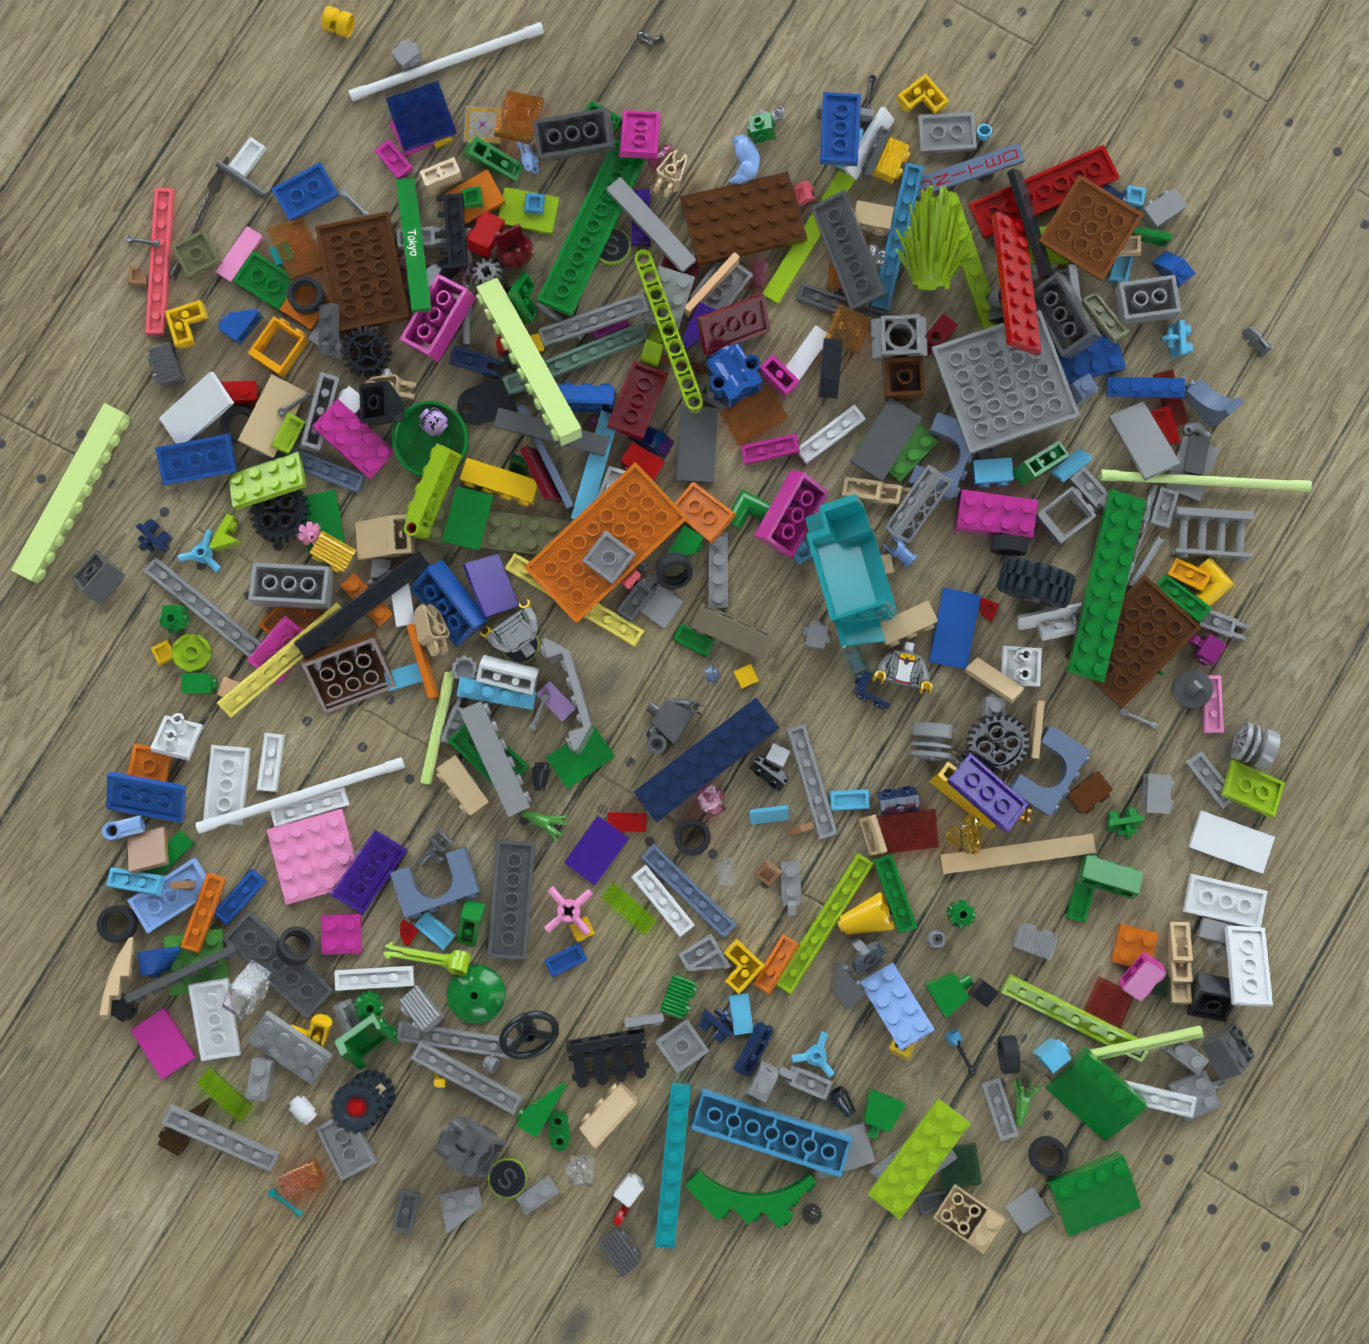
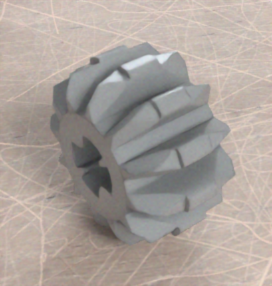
M483 258L482 264L476 261L477 268H472V273L474 274L471 278L475 281L476 287L495 278L503 281L501 276L503 270L499 268L500 264L498 262L494 263L491 258L488 262ZM487 272H490V274H491L490 276H489V274H488V277H485V276H484V274L487 275Z

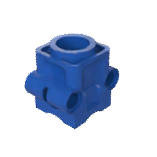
M735 344L734 346L728 345L723 347L707 359L706 372L711 378L709 392H713L715 398L722 399L726 403L728 410L736 406L742 398L753 396L761 391L760 385L763 381L758 374L760 367L759 358L755 355L746 356L740 345Z

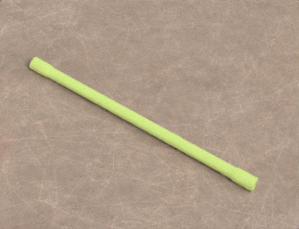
M1101 469L1099 473L1100 481L1150 482L1279 489L1298 492H1310L1312 489V482L1308 480L1290 481L1159 474L1144 481L1140 472Z

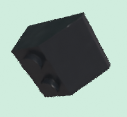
M388 380L359 385L361 424L378 426L404 421V403Z
M1197 972L1191 984L1192 1003L1188 1004L1187 1015L1226 1022L1235 1006L1232 1005L1229 978Z

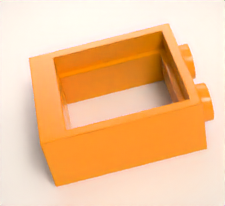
M273 316L248 354L252 359L281 378H284L309 342L305 338L306 334L298 328L294 330L289 327L291 324L285 319L280 318L279 320ZM279 328L298 340L281 366L262 354Z

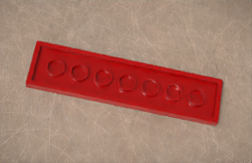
M1104 145L1024 179L1035 216L1060 206L1079 175L1099 187H1104L1106 184L1113 183L1120 178ZM1011 186L968 205L983 239L994 235L992 215L996 212L1022 222Z
M996 212L992 215L1007 345L1037 355L1041 352L1025 228L1023 222Z

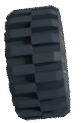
M1009 557L1003 562L997 588L1004 594L1027 602L1056 608H1066L1070 603L1076 579L1072 573L1048 564Z

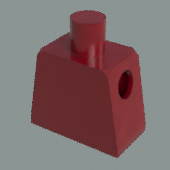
M944 313L925 336L927 338V357L932 353V347L946 343L957 329L958 324ZM937 337L939 340L935 342L932 338Z

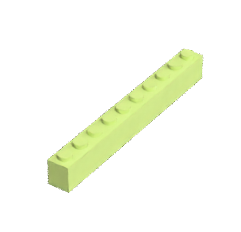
M498 278L477 286L478 294L476 299L480 306H484L486 318L492 320L495 334H499L502 338L500 342L504 350L508 349L511 363L513 365L516 364L518 367L517 373L521 380H525L528 394L534 396V404L537 410L541 409L545 425H550L552 429L550 432L554 441L558 440L559 444L564 446L581 438L582 431L577 419Z
M106 403L103 404L11 571L36 583H39L45 577L46 569L54 561L58 547L64 543V536L72 528L77 513L81 512L83 502L91 494L94 482L100 478L104 464L110 460L111 452L119 444L123 430H126L129 426L130 417Z

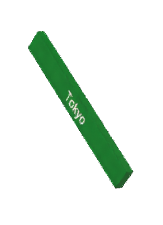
M415 178L396 179L412 313L431 312Z

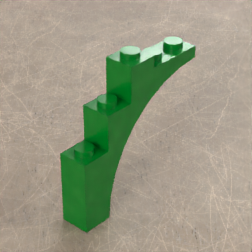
M698 1168L685 1181V1187L717 1221L720 1218L725 1219L731 1213L730 1209L733 1208L749 1225L751 1222L755 1223L759 1220L763 1211L780 1228L782 1225L784 1227L787 1226L793 1219V1211L790 1206H796L800 1202L801 1196L805 1192L809 1193L815 1187L817 1180L809 1171L799 1180L784 1188L769 1192L752 1193L723 1186Z

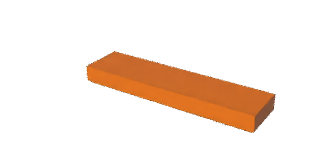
M415 624L407 625V630L427 697L429 699L439 698L440 694L426 647L418 642Z
M207 872L181 942V948L196 953L201 952L227 878Z

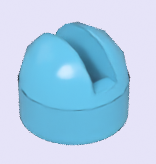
M988 124L978 126L976 135L980 141H986L990 138L992 133L991 126Z

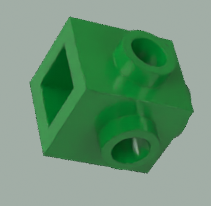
M771 112L749 117L747 132L749 137L752 136L755 144L776 139L775 122Z
M162 605V614L159 617V623L162 625V628L168 630V633L180 634V630L187 631V626L190 622L187 607L182 605Z
M960 899L958 903L952 901L947 909V920L953 922L952 926L963 929L964 925L970 927V924L974 923L976 918L975 908L970 907V902ZM961 911H965L964 918L960 917Z
M361 991L360 996L356 997L353 1007L358 1018L365 1020L373 1013L380 1016L384 1005H382V1000L377 993ZM372 1006L371 1010H367L366 1007Z

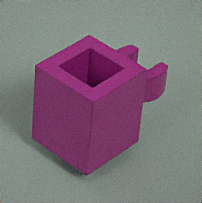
M1211 634L1204 636L1203 640L1199 636L1194 635L1187 642L1197 647L1193 656L1197 658V662L1204 666L1215 664L1227 645Z

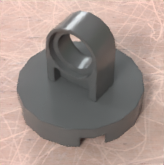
M1197 670L1182 673L1176 679L1173 686L1176 700L1182 706L1188 708H1200L1206 705L1213 694V684L1210 678Z
M857 936L850 942L858 952L853 958L851 965L859 975H863L862 972L864 971L870 973L878 968L884 961L882 956L888 953L887 948L880 941H874L865 945Z

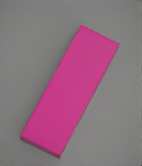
M796 433L741 446L744 465L800 453Z

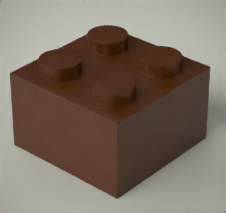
M923 357L885 358L882 364L884 402L889 401L890 398L895 401L922 400L925 395Z

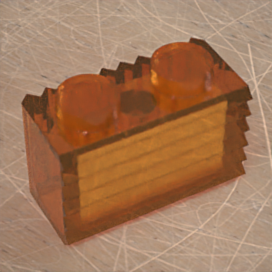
M317 1158L281 1173L277 1180L284 1199L292 1198V1200L302 1197L303 1192L310 1189V1192H314L322 1187L321 1184L325 1181V1177Z

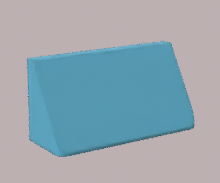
M787 805L752 809L749 811L750 823L753 825L788 820L789 808Z

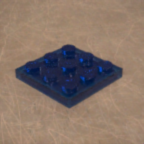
M439 81L385 98L404 152L457 134Z

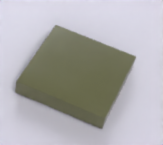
M205 229L171 246L189 280L223 263Z

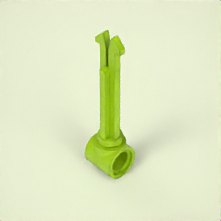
M394 942L385 945V948L391 951L383 952L387 960H390V957L439 965L447 968L449 973L457 976H466L471 959L469 953L460 950H454L451 954L444 955L394 946Z

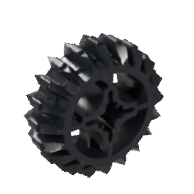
M365 326V332H362L361 328L358 327V334L351 330L350 333L353 337L350 338L346 335L345 339L349 342H342L341 345L346 347V349L340 350L342 354L347 355L341 358L342 361H349L345 364V367L353 366L350 372L353 374L358 370V377H361L362 372H364L365 378L369 377V372H371L372 377H376L374 372L376 370L381 375V367L388 369L384 362L391 363V359L386 356L393 355L392 351L386 350L392 347L391 344H384L388 341V338L384 337L381 339L383 335L381 331L375 335L376 328L374 327L371 333L368 326ZM364 337L373 338L372 341L365 345L357 342V340ZM378 342L382 347L381 359L374 354V349ZM352 346L359 351V356L355 363L351 357ZM361 348L365 350L371 348L370 353L374 358L368 355L362 356L364 353ZM367 360H371L376 363V365L372 367H360V365Z

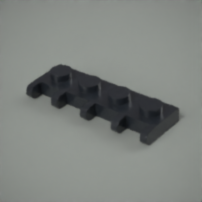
M462 193L436 196V201H443L444 211L438 212L437 215L438 218H445V230H439V236H446L447 248L440 249V253L448 255V264L442 265V270L468 269Z

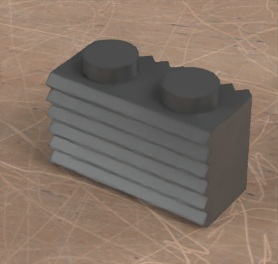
M170 342L148 349L149 355L147 359L150 366H153L155 370L153 378L156 384L167 388L185 382L175 348Z
M617 1226L599 1239L598 1245L622 1277L641 1263L640 1256L642 1254L636 1245H631L629 1242L630 1237L624 1228L621 1230Z

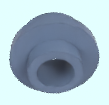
M714 665L705 668L707 682L717 683V679H720L719 669L715 668Z

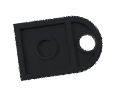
M503 377L470 387L461 393L457 401V409L465 422L471 425H482L494 421L498 408L518 413L514 398L509 396L503 383ZM467 404L473 407L472 411L468 414L462 411L463 407Z

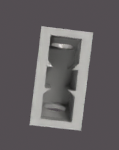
M760 1060L745 1094L762 1103H766L778 1079L779 1069Z

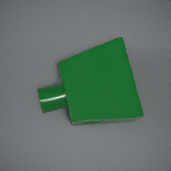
M951 972L923 984L942 1016L946 1018L969 999L965 989L972 986L974 982L969 974L959 979L955 973Z
M868 1087L863 1113V1121L870 1124L867 1135L878 1139L881 1129L891 1132L906 1103L903 1100Z

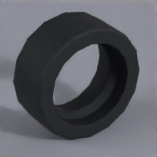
M301 276L289 284L287 299L295 311L300 314L310 315L319 311V305H324L325 293L317 280L312 277ZM310 285L315 288L317 298L312 304L302 306L297 303L295 293L302 286Z
M239 405L228 408L220 419V427L223 434H230L231 440L234 443H240L238 442L240 435H235L229 430V421L236 414H244L249 418L252 411L245 406Z
M1007 534L992 536L991 552L1006 556L1027 555V538Z
M679 552L665 554L657 561L655 566L658 582L667 589L682 588L691 581L693 576V569L689 558ZM673 565L685 567V570L677 576L671 577L663 574L668 567Z
M696 819L683 821L677 827L674 836L676 847L682 853L690 856L702 854L708 848L711 839L709 828L703 822ZM696 826L702 830L704 841L701 846L695 849H689L684 846L681 841V834L686 827Z
M116 905L108 907L98 916L97 931L101 938L107 942L117 943L126 941L137 930V916L128 906ZM116 912L123 913L128 919L126 932L118 936L111 934L106 924L108 917Z
M297 926L290 927L281 934L276 943L277 956L283 963L289 966L303 965L309 961L315 951L316 942L309 930ZM294 936L304 940L307 945L306 953L302 956L289 954L284 947L286 939Z
M999 1036L997 1052L1001 1072L1003 1074L1019 1073L1021 1059L1016 1036Z
M1041 1136L1031 1143L1028 1150V1158L1031 1165L1039 1173L1045 1176H1055L1066 1168L1068 1153L1066 1147L1058 1139L1052 1136ZM1045 1144L1055 1146L1060 1154L1058 1163L1050 1168L1041 1166L1037 1160L1038 1149Z

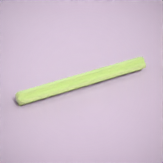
M451 672L444 673L420 780L421 783L430 785L432 782L454 684V674Z
M1195 1026L1091 1049V1051L1102 1060L1202 1038L1204 1034L1201 1026Z

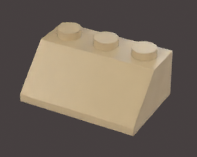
M622 1082L618 1085L614 1083L607 1091L609 1095L604 1100L600 1098L593 1106L595 1110L591 1114L587 1112L580 1120L582 1124L579 1129L595 1149L637 1104L638 1097Z

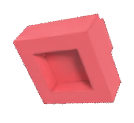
M802 181L793 188L798 206H803L816 199V196H812L811 191L815 188L810 186V181Z
M634 569L620 584L627 589L633 590L634 587L632 585L636 581H641V578H639L641 574Z

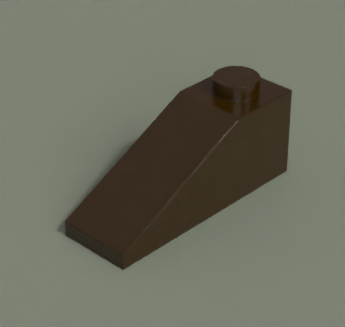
M208 1098L189 1112L203 1118L213 1099ZM164 1127L158 1136L160 1140L157 1145L179 1156L185 1151L192 1137L169 1127Z

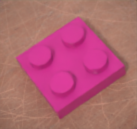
M361 913L321 915L322 955L362 953Z

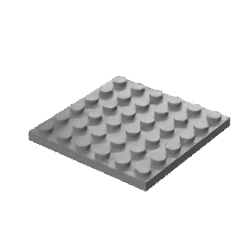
M1041 310L1036 312L1041 352L1037 355L1007 345L1004 323L931 348L969 455L1080 417Z

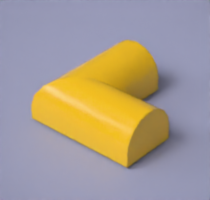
M924 74L897 95V103L904 112H909L923 101L933 114H939L947 107L949 100L928 75Z
M198 300L165 311L175 347L184 349L193 346L195 341L190 325L208 319V313L203 302Z
M1211 556L1197 566L1212 574L1204 591L1198 590L1194 594L1207 605L1211 606L1235 586Z
M735 939L723 952L737 965L725 982L740 994L765 965L738 939Z
M318 1014L312 1018L309 1030L295 1025L291 1026L325 1048L332 1019L327 1015Z

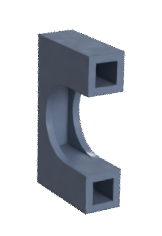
M938 412L930 429V434L951 442L959 453L958 464L952 470L941 473L953 481L941 498L951 502L952 497L956 498L959 493L960 487H957L959 480L963 481L968 471L964 469L966 463H971L975 453L969 455L957 420ZM916 465L908 486L913 487L926 468ZM941 479L936 485V489L940 488L945 481Z
M1053 726L1046 727L1041 735L1040 745L1053 752L1060 759L1062 775L1059 781L1049 788H1044L1019 774L1016 775L1010 785L1014 792L1045 816L1054 815L1060 806L1058 804L1060 799L1065 798L1070 790L1068 786L1078 778L1080 774L1078 770L1081 765L1084 766L1090 758L1088 754L1091 751Z
M467 847L446 854L453 880L449 891L441 897H429L419 889L412 866L390 873L404 918L408 916L411 919L422 916L421 912L429 910V913L440 910V905L446 903L448 907L458 904V899L463 897L466 900L477 897L476 893L481 890Z

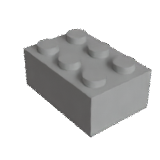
M1175 275L1120 282L1113 290L1117 315L1123 325L1173 319L1181 312Z

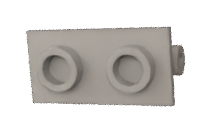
M351 998L333 1005L343 1035L360 1023Z

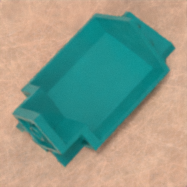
M852 494L819 506V513L805 517L809 531L806 535L831 622L836 626L841 647L886 642L880 620L888 621L893 619L895 615H898L874 530L869 525L862 501L856 494Z

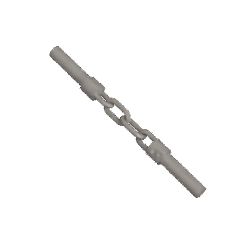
M465 228V229H466V237H467L468 232H469L470 230L472 231V228ZM466 241L468 269L462 275V286L469 290L473 285L472 273L469 272V267L473 266L472 251L468 250V241ZM465 275L466 277L470 275V286L469 284L465 286ZM472 306L463 319L464 346H470Z
M1154 484L1151 485L1139 529V532H1142L1140 540L1137 539L1136 542L1137 546L1133 555L1134 559L1131 564L1128 581L1133 573L1137 552L1145 534L1144 529L1146 524L1149 523L1152 514L1151 509L1159 486Z

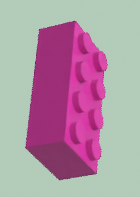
M437 274L429 288L431 312L414 313L400 340L410 348L439 362L476 297L467 288Z
M790 470L754 537L778 554L793 558L808 531L805 517L819 512V506L824 503L829 491L804 472Z
M962 489L958 494L953 531L986 536L999 534L1025 537L1030 541L1034 535L1038 500Z

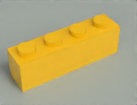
M470 458L466 459L460 476V480L466 488L474 490L476 487L482 489L481 492L491 495L495 493L500 495L499 498L506 501L514 499L518 501V504L525 507L529 505L534 506L539 492V488L532 478Z
M948 761L939 767L929 782L989 830L994 828L996 825L946 782L957 768Z

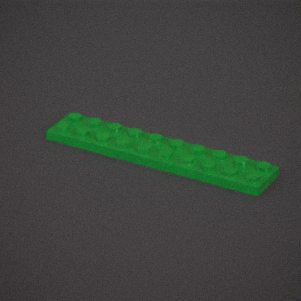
M614 139L616 150L607 152L537 298L538 303L571 317L623 211L606 192V189L620 177L633 189L647 160L644 158L620 157L621 141Z
M1114 489L1108 490L1067 665V673L1100 683L1105 681L1146 503L1144 499Z

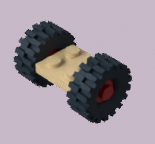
M378 1070L360 1072L334 1094V1099L331 1100L330 1104L332 1105L330 1112L334 1115L333 1121L338 1122L337 1127L339 1129L343 1127L345 1129L344 1132L348 1133L351 1131L352 1134L364 1133L373 1128L379 1119L389 1112L394 1104L393 1100L396 1093L393 1091L395 1090L394 1085L390 1083L392 1080L390 1078L387 1079L385 1073L380 1074Z

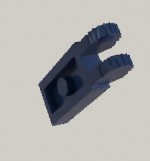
M454 345L449 360V365L495 378H500L501 373L488 369L489 363L497 367H504L505 364L503 361L491 358L489 355Z
M761 1021L754 1026L753 1034L732 1069L748 1077L751 1076L769 1044L768 1042L774 1032L773 1026L766 1025Z

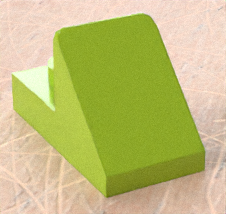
M653 326L649 338L645 341L640 362L657 369L665 347L658 328ZM664 330L665 335H671V332Z
M226 513L209 545L211 549L218 552L242 544V542L230 536L237 529L238 519Z

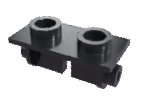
M759 755L749 768L756 776L767 781L770 787L780 791L790 779L787 776L788 774L778 767L772 771L771 767L773 765L765 762V756Z

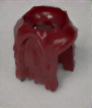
M518 223L513 225L511 229H506L502 233L497 231L494 234V240L497 244V258L506 268H521L527 262H530L534 256L533 244L526 235L522 234V227ZM512 245H519L521 247L513 252H507Z

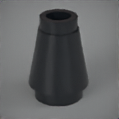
M535 762L534 767H532L533 790L545 791L551 772L550 764Z
M838 1086L830 1092L831 1101L846 1117L855 1113L856 1109L847 1089H844L843 1086Z

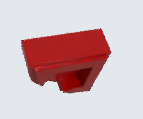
M981 597L979 603L980 612L984 619L991 623L999 604Z
M402 919L400 923V936L404 944L409 946L419 930L411 923Z
M622 1204L613 1217L615 1225L620 1226L630 1207L628 1208L625 1204Z

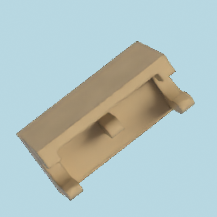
M454 157L419 171L430 198L464 183Z

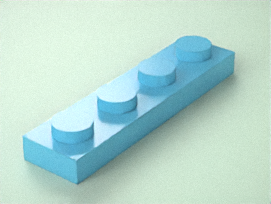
M460 677L456 696L533 710L536 690H534L533 695L478 682L476 679Z

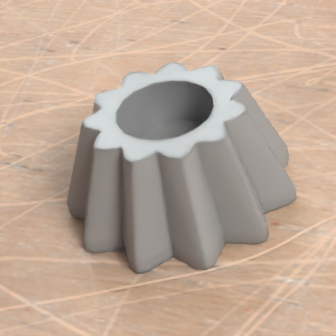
M463 655L461 659L457 657L456 662L451 664L453 669L450 672L454 674V679H460V677L475 678V673L478 672L476 668L477 662H473L472 657L466 658Z

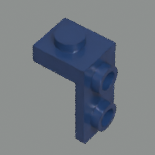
M866 670L862 674L859 673L854 682L857 684L853 692L857 694L856 697L865 702L867 700L874 702L873 706L878 709H889L891 707L890 703L864 691L872 673Z

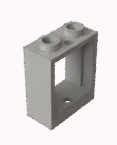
M1072 486L1036 514L1035 521L1057 547L1096 517V514L1094 513V508L1083 500L1082 493ZM1068 497L1085 519L1063 535L1046 513Z

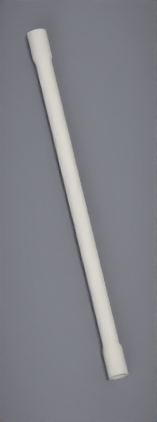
M541 22L509 35L380 81L351 89L349 94L352 101H356L378 91L518 41L544 34Z
M402 757L393 759L372 768L222 816L197 822L196 828L199 834L231 822L384 773L403 769L405 764Z

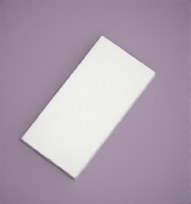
M209 372L159 419L176 444L193 441L231 407L234 402L214 372Z
M211 745L203 820L245 808L251 748ZM243 819L228 824L243 825Z
M1200 811L1188 847L1263 874L1275 837Z
M1190 874L1182 912L1248 927L1261 928L1268 891Z
M1224 927L1232 1005L1273 1006L1265 928Z
M229 978L190 983L188 988L201 1061L241 1055Z

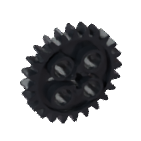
M299 489L251 505L254 507V510H250L249 513L254 516L249 520L255 522L252 528L257 529V534L262 535L263 539H268L272 543L276 540L277 543L281 544L282 539L288 543L289 537L295 540V533H301L298 529L299 526L304 525V522L310 521L306 518V515L311 514L310 511L306 510V508L311 506L305 502L308 497L303 495L304 492ZM274 499L273 505L269 507V502ZM292 499V504L287 507V502ZM294 511H296L295 514L286 513V512H294ZM273 518L272 524L268 526V521ZM291 518L290 524L286 525V521Z
M992 712L991 718L986 714L984 715V721L978 718L979 724H972L974 731L968 730L970 737H967L966 741L969 744L965 745L968 754L971 753L988 769L991 767L993 773H995L996 768L1003 772V767L1010 770V764L1017 766V759L1023 761L1021 754H1027L1024 748L1029 747L1027 742L1029 736L1026 734L1027 730L1021 721L1018 722L1016 716L1012 718L1010 713H1008L1004 717L1003 713L1000 712L998 717H996L995 713ZM994 728H1000L997 732H992ZM1015 738L1012 742H1007L1008 739ZM982 743H988L986 746L980 747ZM997 753H1003L1001 756L995 757Z

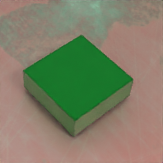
M480 186L462 189L465 209L484 206L482 188Z

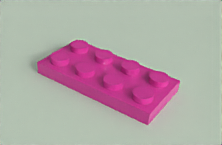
M339 399L312 426L320 436L369 480L394 454V450L366 424H361L360 418Z

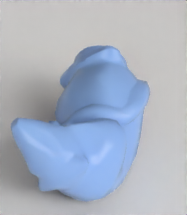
M738 135L732 139L740 167L736 170V175L729 180V184H744L755 178L760 163L759 153L751 138L746 135Z

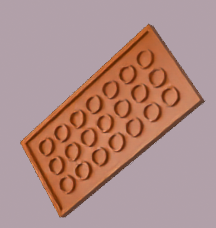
M635 462L524 568L577 624L675 532L688 517ZM605 530L636 554L613 585L582 562Z

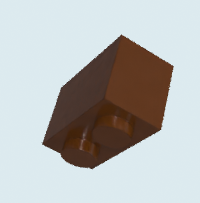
M1098 771L1093 772L1071 789L1066 798L1078 813L1085 812V814H1088L1095 809L1094 804L1110 797L1109 793L1113 789Z

